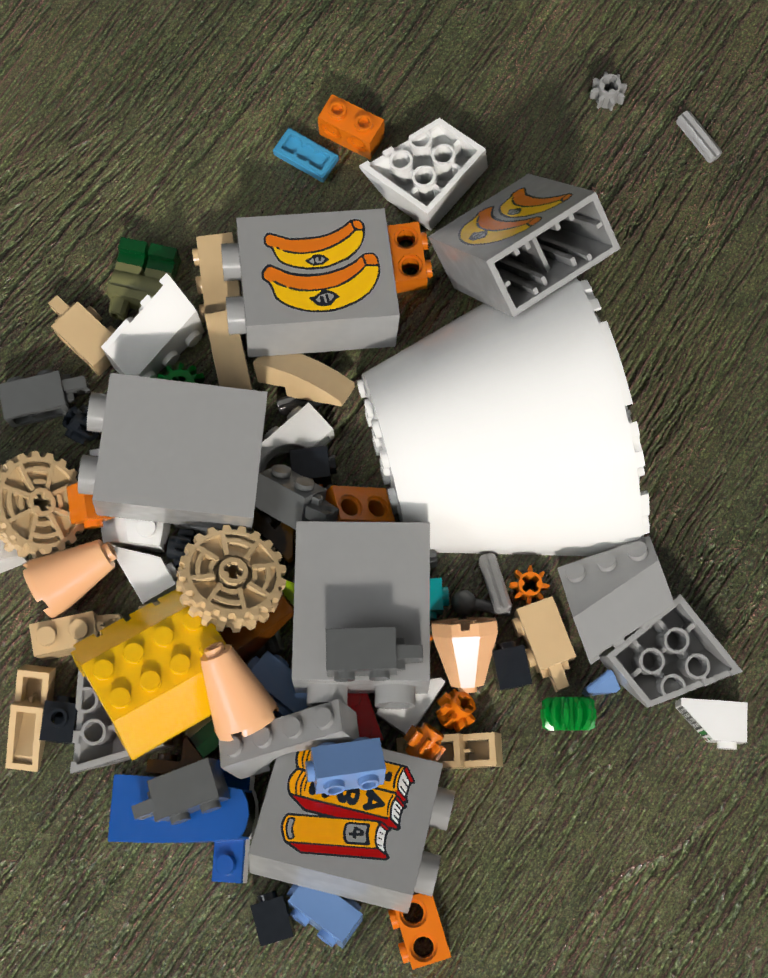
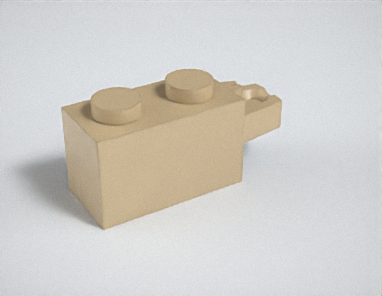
M56 295L48 303L51 309L59 316L54 320L55 323L51 326L52 329L76 355L100 376L111 366L101 346L116 329L111 325L108 328L100 323L102 317L91 306L85 308L78 301L69 306Z
M553 596L516 609L514 613L515 618L511 622L517 637L523 636L527 647L525 651L529 668L535 667L536 673H540L542 679L549 677L555 692L567 689L569 683L564 671L570 669L568 662L573 661L577 656Z
M94 611L29 624L33 655L42 661L71 655L70 652L75 650L74 644L92 634L96 637L101 636L100 630L123 617L121 614L98 615Z

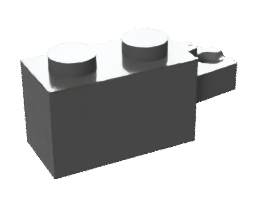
M52 369L39 371L36 376L27 378L22 376L12 377L6 383L0 384V399L4 419L12 428L65 416L71 408L70 403L76 401L75 397L91 393L89 381L85 375L71 378L70 374L62 375L59 370L55 371Z
M274 465L272 468L261 471L258 474L255 507L295 530L296 521L336 522L339 513L337 507L325 500L327 489L316 484L313 479L297 474L286 465Z
M396 627L326 629L327 676L334 677L336 682H351L355 680V676H369L371 681H386L390 679V675H397V671L405 670V664L423 662V645H405L404 638H396Z
M205 758L148 780L149 792H147L149 799L133 805L131 808L135 820H144L154 816L155 822L170 821L171 825L190 820V814L199 810L204 814L220 809V802L231 799L223 770L220 767V760Z

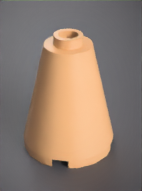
M98 539L28 560L22 565L26 567L23 570V576L37 602L43 600L47 604L48 608L43 611L52 619H56L62 616L114 569V560L118 557L109 542L104 544Z
M216 642L204 649L205 654L200 658L214 730L219 740L232 741L231 734L241 732L243 737H246L271 723L275 719L273 711L279 712V707L230 644L223 645L222 642Z

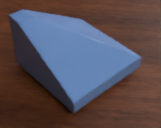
M608 669L582 690V694L584 696L616 693L620 690V686L614 672Z

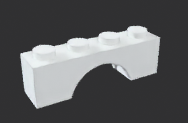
M309 402L304 407H296L287 416L288 420L282 426H275L265 434L261 447L259 472L264 471L274 458L281 454L289 453V450L326 446L335 438L334 429Z

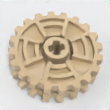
M32 451L28 456L22 453L0 465V540L5 543L4 550L11 552L15 549L18 556L23 558L27 557L30 553L34 559L66 549L65 546L67 544L71 545L77 541L75 533H83V524H71L67 486L78 482L76 480L78 472L75 469L68 470L66 468L67 461L62 458L55 461L53 454L48 452L40 457L38 451Z
M223 525L222 530L219 531L211 527L207 529L205 536L200 533L194 536V544L188 543L184 549L185 555L181 556L176 575L179 577V580L176 582V591L183 592L179 600L182 605L190 606L188 614L192 618L195 616L201 617V624L206 627L210 623L216 625V631L223 632L225 627H230L233 633L240 632L242 626H246L251 630L256 627V621L265 623L269 618L268 612L274 613L277 609L282 591L286 585V579L282 578L286 573V566L279 564L282 555L279 551H272L273 543L270 540L262 541L260 539L261 533L254 531L252 534L247 533L244 526H239L237 530H232L230 525Z

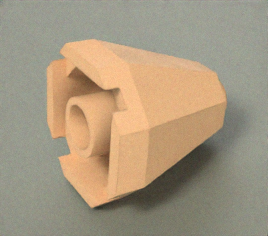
M467 617V619L462 620L447 618L431 621L432 638L451 687L458 688V692H477V687L484 686L492 651L498 634L497 619L492 617Z

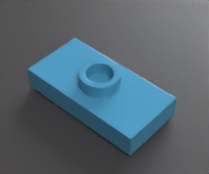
M289 127L273 149V154L322 183H324L339 161V155Z

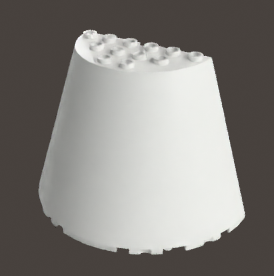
M577 277L515 317L483 303L362 373L361 379L357 380L360 397H367L364 400V411L368 426H372V441L376 456L380 455V471L384 485L390 484L391 487L387 490L393 514L398 513L400 522H430V550H435L436 553L592 556L644 538V534L650 532L648 515H650L649 493L647 490L640 492L639 485L640 476L645 475L643 467L645 466L644 454L640 444L637 421L632 422L631 412L627 405H631L633 402L608 322H601L595 311L601 310L598 299L595 298L588 280L579 281Z

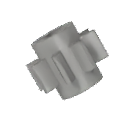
M604 72L600 80L598 78L593 79V89L590 92L589 98L596 100L598 109L602 107L612 111L616 103L623 104L627 84H621L620 74L614 75Z

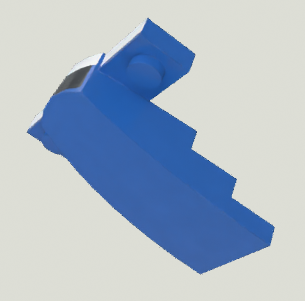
M223 770L231 799L220 802V809L204 814L199 810L190 814V820L171 825L170 821L155 822L154 816L144 820L134 819L131 806L149 799L147 792H149L147 781L156 777L114 774L108 842H214L212 881L247 883L250 840L254 836L259 817L258 799L256 791H254L255 775L239 779Z

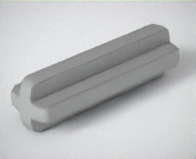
M687 110L677 117V125L707 162L712 163L721 156L722 150L691 111Z
M493 553L483 554L479 557V566L494 611L497 614L508 612L511 610L512 603L496 555Z

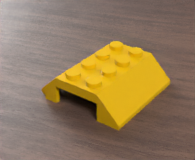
M176 589L157 599L158 605L155 606L151 602L129 614V621L126 622L122 618L100 630L101 636L96 637L92 634L73 645L75 650L70 652L82 676H86L111 719L115 732L132 761L211 716L200 658L205 654L204 649L216 642H222L223 645H226L220 633L216 631L214 624L210 623L206 627L201 624V617L195 616L192 618L188 614L190 606L181 604L179 599L183 592L176 591Z

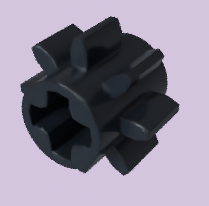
M81 404L80 409L77 407L70 408L64 416L62 423L63 427L68 429L64 435L80 444H83L85 439L89 442L93 441L100 433L87 431L88 406Z
M179 529L178 536L170 535L167 559H173L176 568L179 567L181 556L185 555L184 549L188 543L194 544L193 539L196 536L194 530Z

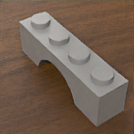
M336 699L275 718L264 728L249 736L243 737L241 732L231 734L232 741L219 740L220 767L235 777L244 779L270 771V763L282 755L311 750V747H316L324 742H334L336 744L351 742L359 738L356 712L341 700Z

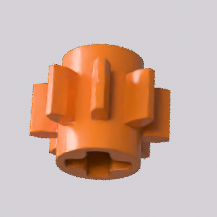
M529 565L527 572L524 574L516 570L514 575L519 581L509 584V588L516 589L517 592L514 601H518L521 598L526 600V605H529L535 598L537 601L544 599L540 591H546L550 588L549 584L542 582L545 572L542 571L539 574L533 572L532 565ZM533 581L536 584L534 591L531 589L527 592L523 590L525 582L530 583Z
M453 689L449 694H443L436 701L441 706L436 711L437 718L441 725L447 729H455L456 732H459L464 727H469L476 720L472 715L476 710L475 702L466 692H458L456 689Z
M426 722L420 728L412 725L403 737L408 741L405 751L410 756L438 762L446 750L441 745L444 735Z

